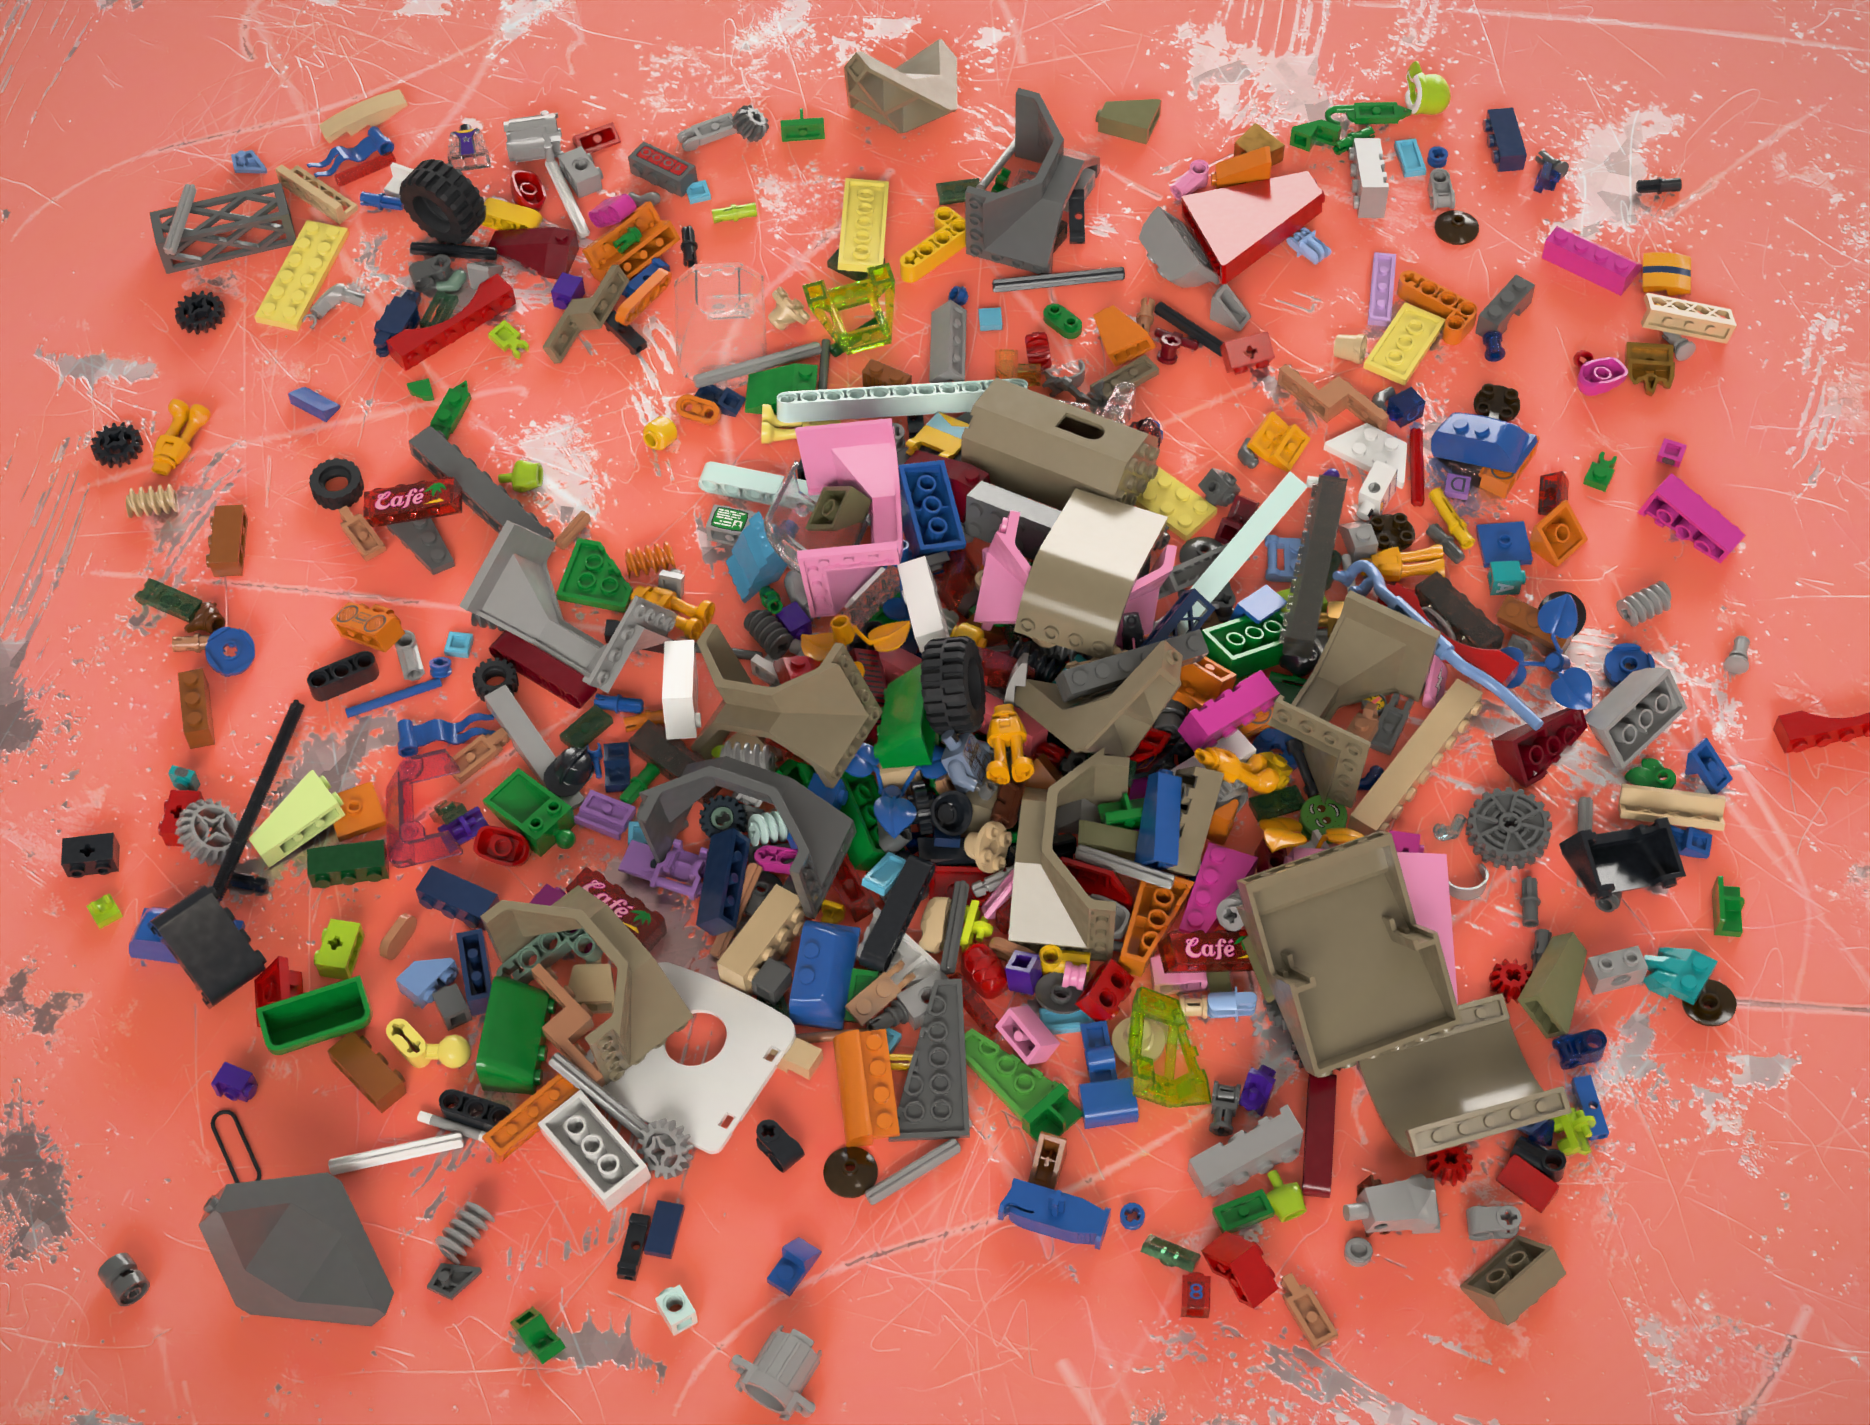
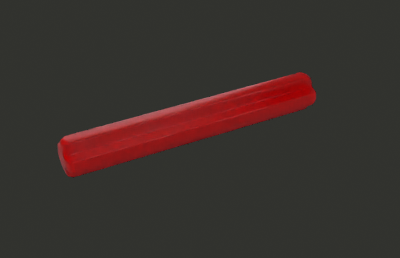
M1412 428L1410 430L1411 504L1414 507L1423 506L1425 501L1423 430L1421 428Z

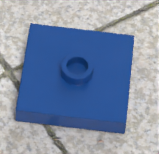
M1524 521L1476 525V534L1484 568H1489L1490 562L1520 561V565L1532 564L1533 557Z

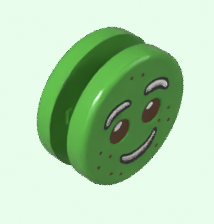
M1320 795L1313 796L1305 801L1300 811L1299 822L1303 827L1301 833L1307 840L1311 841L1312 831L1316 829L1319 830L1321 835H1324L1326 830L1330 828H1346L1348 814L1344 805L1338 804L1330 798L1323 804Z

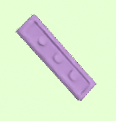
M1374 252L1367 325L1388 327L1391 323L1396 254Z

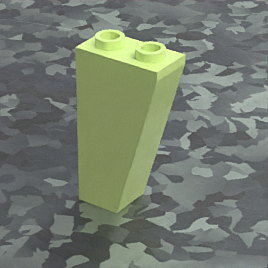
M311 770L249 838V841L269 868L345 816L340 807L344 803L336 792L331 794L328 790L331 788L329 782L323 775L318 777L314 770Z

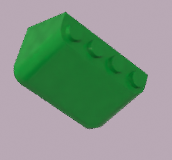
M921 663L890 682L888 687L884 689L885 704L881 707L883 711L881 714V725L877 726L878 742L874 744V756L876 759H879L882 769L932 765L937 733L929 726L930 722L927 721L926 710H924L923 706L924 701L920 677Z
M360 975L256 1009L265 1045L268 1051L274 1055H283L363 1029L369 1025L373 1017L370 1000Z
M494 976L476 1060V1071L483 1091L533 1095L536 1093L537 1085L542 1084L543 1070L541 1069L542 1061H546L548 1047L545 1045L546 1037L542 1027L550 1021L551 1014H555L557 1002L545 990L508 977Z

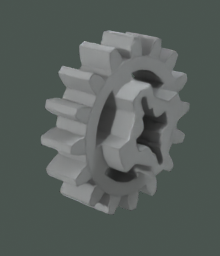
M665 1118L649 1123L648 1127L641 1131L644 1137L637 1140L642 1145V1148L638 1149L637 1153L643 1154L644 1158L641 1160L644 1163L647 1162L649 1172L655 1170L656 1178L663 1176L667 1180L683 1174V1171L690 1167L687 1162L693 1159V1156L689 1154V1150L693 1149L694 1145L687 1143L691 1136L690 1134L684 1136L682 1133L684 1126L676 1128L675 1120L667 1122Z

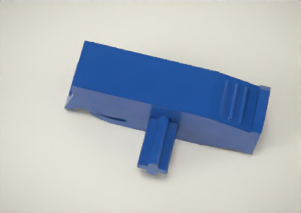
M1013 1178L1011 1189L1000 1203L998 1219L1003 1221L1005 1216L1009 1215V1220L1023 1229L1069 1243L1095 1245V1249L1100 1250L1110 1221L1111 1208L1106 1207L1103 1210L1083 1198Z

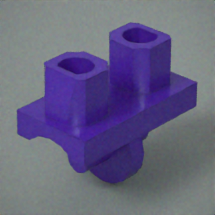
M477 806L438 827L437 830L449 851L475 838L478 830L489 824Z
M1261 1065L1258 1070L1252 1067L1248 1072L1239 1105L1244 1106L1247 1111L1255 1110L1258 1115L1263 1116L1276 1081L1274 1079L1276 1071L1266 1065Z

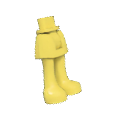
M763 404L761 444L797 439L795 429L780 428L841 423V420L784 423L777 419V415L774 413L771 405Z

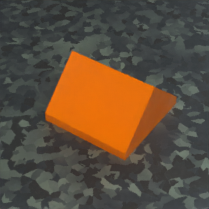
M1563 500L1533 527L1529 545L1533 552L1554 567H1558L1582 546L1588 538L1569 502Z

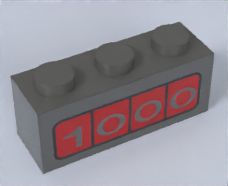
M644 141L628 156L630 172L634 176L641 177L651 184L666 189L668 192L680 197L687 193L686 190L692 183L698 182L695 165Z

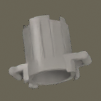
M544 110L540 112L541 115L513 118L503 122L510 162L515 161L518 163L540 159L553 162L558 155L564 153L561 151L560 145L562 137L561 128H558L556 118H559L558 112L549 113V111Z
M780 1325L774 1332L772 1331L753 1363L743 1359L739 1354L732 1357L729 1362V1368L740 1375L735 1384L736 1390L740 1393L744 1391L763 1407L781 1414L779 1418L784 1421H788L794 1411L802 1414L805 1418L813 1414L816 1405L804 1398L801 1393L820 1364L822 1350H819L816 1354L812 1349L815 1342L808 1336L794 1328L790 1334L782 1332L784 1326Z

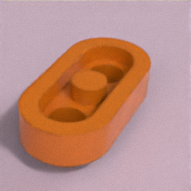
M685 394L679 397L676 402V411L685 419L711 426L716 424L721 418L720 408L712 401ZM688 405H692L690 411H686ZM713 411V416L707 418V413Z

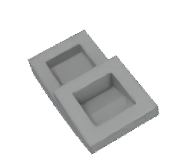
M1023 653L1013 667L1007 683L1004 704H1012L1014 706L1016 686L1026 685L1029 653Z

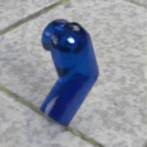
M1378 765L1372 766L1367 775L1361 778L1358 791L1370 790L1383 774V768Z

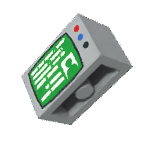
M714 504L706 524L707 540L734 546L741 532L750 525L749 519L756 512Z

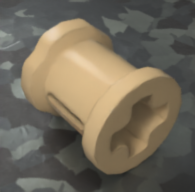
M1180 995V1019H1184L1185 1016H1201L1202 1019H1207L1206 995H1202L1201 998H1185L1184 995Z

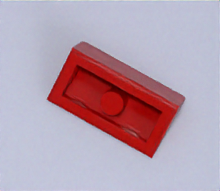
M613 122L580 133L572 138L575 147L582 146L586 154L621 143Z
M1516 1154L1510 1158L1496 1178L1498 1183L1540 1213L1545 1210L1559 1190L1557 1183Z

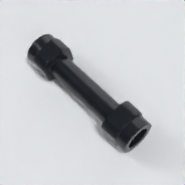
M1297 738L1287 741L1285 743L1286 750L1289 756L1293 755L1305 783L1303 790L1308 799L1320 795L1302 753L1305 749L1302 742Z

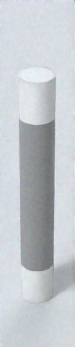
M420 1111L417 1116V1121L453 1133L461 1132L462 1136L484 1142L482 1136L487 1133L424 1111Z

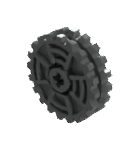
M1506 787L1505 791L1494 788L1492 794L1486 791L1482 794V800L1476 799L1473 805L1475 808H1470L1465 834L1470 836L1467 839L1468 845L1474 846L1473 853L1475 855L1483 856L1482 861L1484 863L1490 861L1495 868H1499L1502 865L1505 866L1506 870H1511L1512 866L1523 869L1525 863L1533 865L1536 861L1535 857L1541 858L1544 855L1543 849H1547L1551 836L1552 822L1547 821L1550 819V813L1543 810L1545 804L1542 801L1536 802V796L1532 793L1528 796L1525 795L1522 789L1515 792L1511 787Z

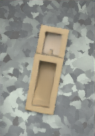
M795 1038L793 1045L783 1056L777 1068L786 1073L791 1070L810 1080L823 1061V1050L806 1041ZM772 1048L766 1060L772 1062L779 1051Z

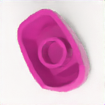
M1614 357L1588 361L1581 366L1577 377V387L1585 396H1594L1608 392L1625 381L1628 369L1619 359Z

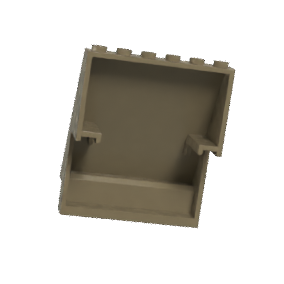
M1381 830L1237 880L1243 905L1236 908L1304 1068L1308 1073L1316 1077H1326L1332 1074V1070L1337 1068L1353 1067L1359 1060L1378 1058L1381 1056V1052L1400 1050L1406 1046V1043L1425 1041L1433 1033L1452 1031L1455 1025L1462 1023L1438 933L1416 924L1392 833Z

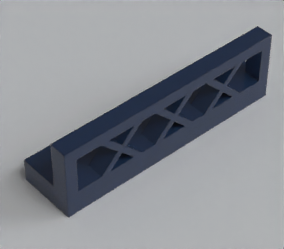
M1195 588L1185 590L1139 647L1178 636L1177 625L1180 621H1188L1189 632L1199 630L1216 608ZM1196 601L1206 608L1201 617H1193L1192 606Z

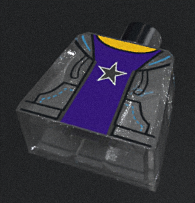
M462 124L459 127V131L450 133L447 159L448 163L453 165V168L467 171L492 167L489 151L481 129H472L471 125Z

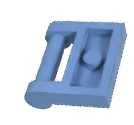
M1266 536L1265 546L1267 548L1268 569L1265 571L1266 580L1271 582L1308 583V538ZM1277 549H1283L1284 570L1277 568Z

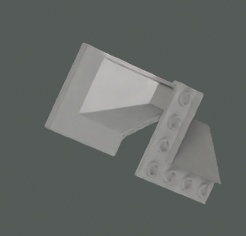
M507 520L459 607L535 645L584 675L583 682L606 693H609L632 652L663 644L665 641H673L666 635L675 626V619L678 614L636 595L609 643L606 645L566 622L562 616L547 568V560L557 543Z

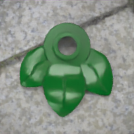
M1654 758L1642 759V767L1632 768L1624 776L1625 780L1638 786L1672 790L1676 784L1675 773L1671 769L1664 768L1663 764Z

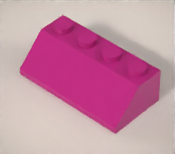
M1556 226L1547 237L1542 254V259L1620 296L1623 295L1643 268L1642 264L1559 226Z

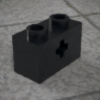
M114 832L62 838L61 866L67 877L81 878L85 875H106L111 872H119L120 845Z

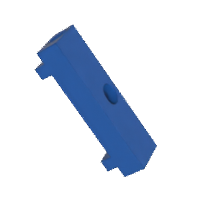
M653 258L652 263L629 281L622 295L628 298L659 268L670 272V266L660 258Z
M1591 1075L1574 1077L1571 1081L1573 1095L1575 1094L1579 1109L1584 1111L1585 1116H1594L1596 1120V1125L1591 1128L1593 1135L1588 1137L1589 1141L1608 1138V1127ZM1592 1105L1596 1109H1591L1589 1106Z

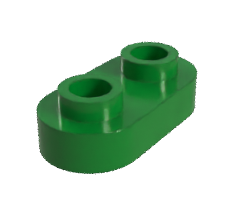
M1050 304L1045 307L1043 320L1049 327L1067 339H1075L1081 335L1082 322L1078 317L1059 304Z

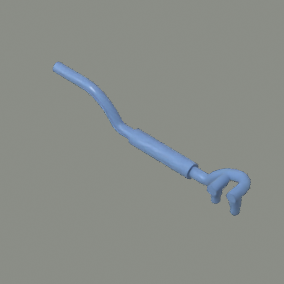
M1355 561L1346 571H1335L1332 574L1334 580L1349 587L1360 572H1365L1368 577L1359 586H1351L1348 591L1351 590L1366 597L1374 587V592L1388 605V608L1434 628L1401 596H1395L1386 587L1382 574L1370 561ZM1440 635L1435 651L1437 657L1441 660H1446L1457 671L1494 693L1532 729L1537 731L1542 727L1544 721L1516 695L1487 673L1466 662L1454 651L1455 647L1443 635Z

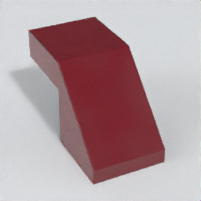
M1236 494L1228 516L1223 517L1214 540L1222 544L1230 543L1257 511L1260 503Z

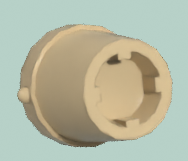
M1338 334L1334 343V357L1362 364L1367 350V335Z

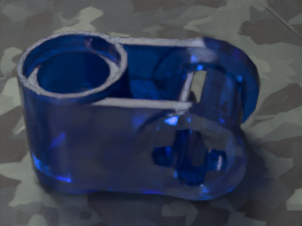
M1590 1029L1575 1034L1563 1035L1553 1040L1552 1047L1558 1052L1561 1060L1559 1063L1561 1069L1568 1070L1599 1061L1603 1057L1607 1037L1601 1030ZM1588 1044H1596L1598 1048H1592Z

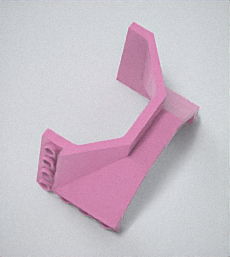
M892 418L795 428L809 496L820 495L824 486H852L872 500L868 512L871 519V544L797 551L798 564L811 618L835 616L882 566L898 565L901 562L904 550L902 501L895 430Z
M1010 510L1008 517H1003L999 530L995 533L987 551L974 616V622L982 623L981 628L983 630L990 631L994 624L1016 623L1020 601L1031 570L1030 564L1015 544L1020 512ZM1166 545L1152 566L1150 573L1136 581L1126 604L1124 613H1139L1144 635L1152 632L1160 587L1173 570L1177 546ZM1123 616L1115 645L1123 650ZM1132 638L1133 649H1135V638Z

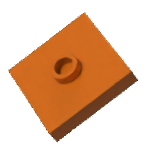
M372 781L337 793L344 803L340 807L345 813V816L333 823L339 842L388 825Z

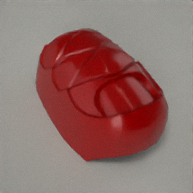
M513 171L510 178V188L514 203L539 212L546 199V191L541 180L533 171Z
M488 825L481 827L478 830L473 845L476 855L502 866H522L531 855L530 843L523 835L514 830Z
M975 942L963 950L960 965L961 972L969 985L981 997L994 999L1008 990L1005 968L997 955L988 946Z

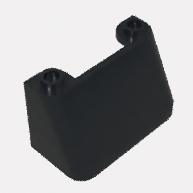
M1668 817L1655 819V823L1650 826L1639 824L1632 829L1596 834V831L1592 832L1591 829L1579 831L1559 844L1561 853L1590 897L1596 896L1597 900L1609 898L1613 893L1662 886V889L1678 885L1677 881L1685 877L1686 874Z

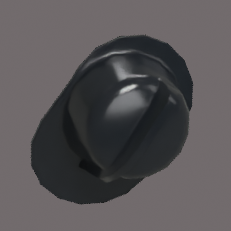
M569 747L555 758L544 772L543 781L549 791L557 796L568 797L575 795L583 788L594 774L592 759L587 753L588 748Z

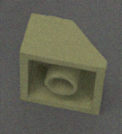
M824 486L805 529L808 531H837L862 522L869 512L872 500L852 486Z

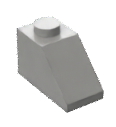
M1361 520L1338 526L1347 552L1351 555L1352 563L1362 558H1371V555L1377 553L1378 541L1371 524Z

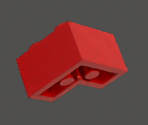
M1225 1231L1201 1250L1211 1271L1228 1280L1239 1302L1255 1308L1279 1289L1274 1280L1276 1277L1275 1273L1262 1258L1264 1253L1256 1242H1250L1240 1235L1236 1236Z

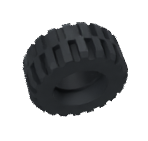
M435 159L422 161L401 183L399 195L406 213H409L412 221L416 222L422 231H426L430 237L436 238L441 243L446 242V244L450 245L462 244L485 220L486 206L484 205L483 197L479 195V190L473 186L469 178H466L459 169L456 170L449 163L445 164L444 161Z
M968 636L931 639L924 646V651L922 652L920 675L924 710H926L927 721L930 722L929 726L939 735L953 729L956 734L973 733L981 728L986 709L984 669L982 668V659L979 655L978 646Z

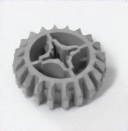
M211 798L205 802L200 799L195 803H190L180 813L179 819L175 824L178 827L175 835L180 836L177 844H183L182 852L188 851L191 854L190 859L198 858L199 864H203L206 861L208 867L213 866L215 863L218 866L222 865L240 821L235 819L237 813L229 811L230 805L225 808L222 807L221 800L215 804Z

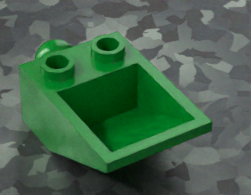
M519 768L483 799V803L508 829L523 835L529 841L531 850L540 857L555 844L562 849H569L576 842L575 834L571 831L576 825L573 808Z

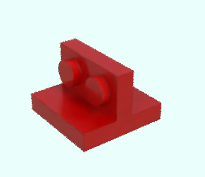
M278 956L254 980L256 1009L303 994L302 972L289 970L288 957ZM256 1012L257 1027H260V1023Z

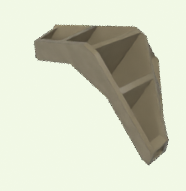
M938 39L896 69L862 51L856 52L844 66L848 106L892 128L897 133H907L958 109L957 57L942 39Z
M1161 641L1120 686L1067 702H1063L1057 684L1026 679L1025 686H1016L1014 703L1075 753L1095 754L1105 747L1104 755L1127 757L1134 753L1181 686L1180 674L1183 655L1167 641Z

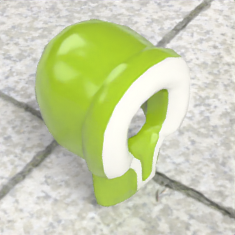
M1418 61L1413 62L1406 74L1408 90L1405 93V103L1407 108L1412 110L1411 114L1413 115L1442 113L1448 107L1451 100L1450 87L1447 81L1437 74L1425 75Z

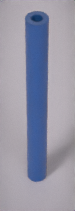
M435 678L346 708L345 712L347 717L350 718L442 687L440 678Z

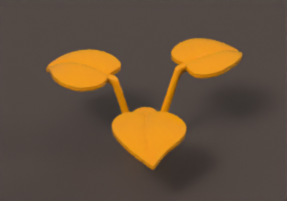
M838 615L830 622L833 633L802 634L801 648L804 656L823 662L835 643H842L846 647V645L854 640L856 633L867 645H874L876 651L889 652L903 645L908 636L911 623L910 620L876 627L868 633L867 638L858 629L857 625L852 626L847 615ZM858 661L854 662L862 677H864L865 669L863 664Z
M1276 817L1259 821V826L1265 830L1264 840L1272 853L1285 847H1290L1291 851L1293 847L1296 848V846L1307 843V838L1303 834L1294 833L1302 831L1303 828L1302 824L1297 820ZM1330 828L1326 830V834L1321 836L1315 848L1321 849L1323 843L1327 840L1331 843L1343 844L1364 835L1349 828Z

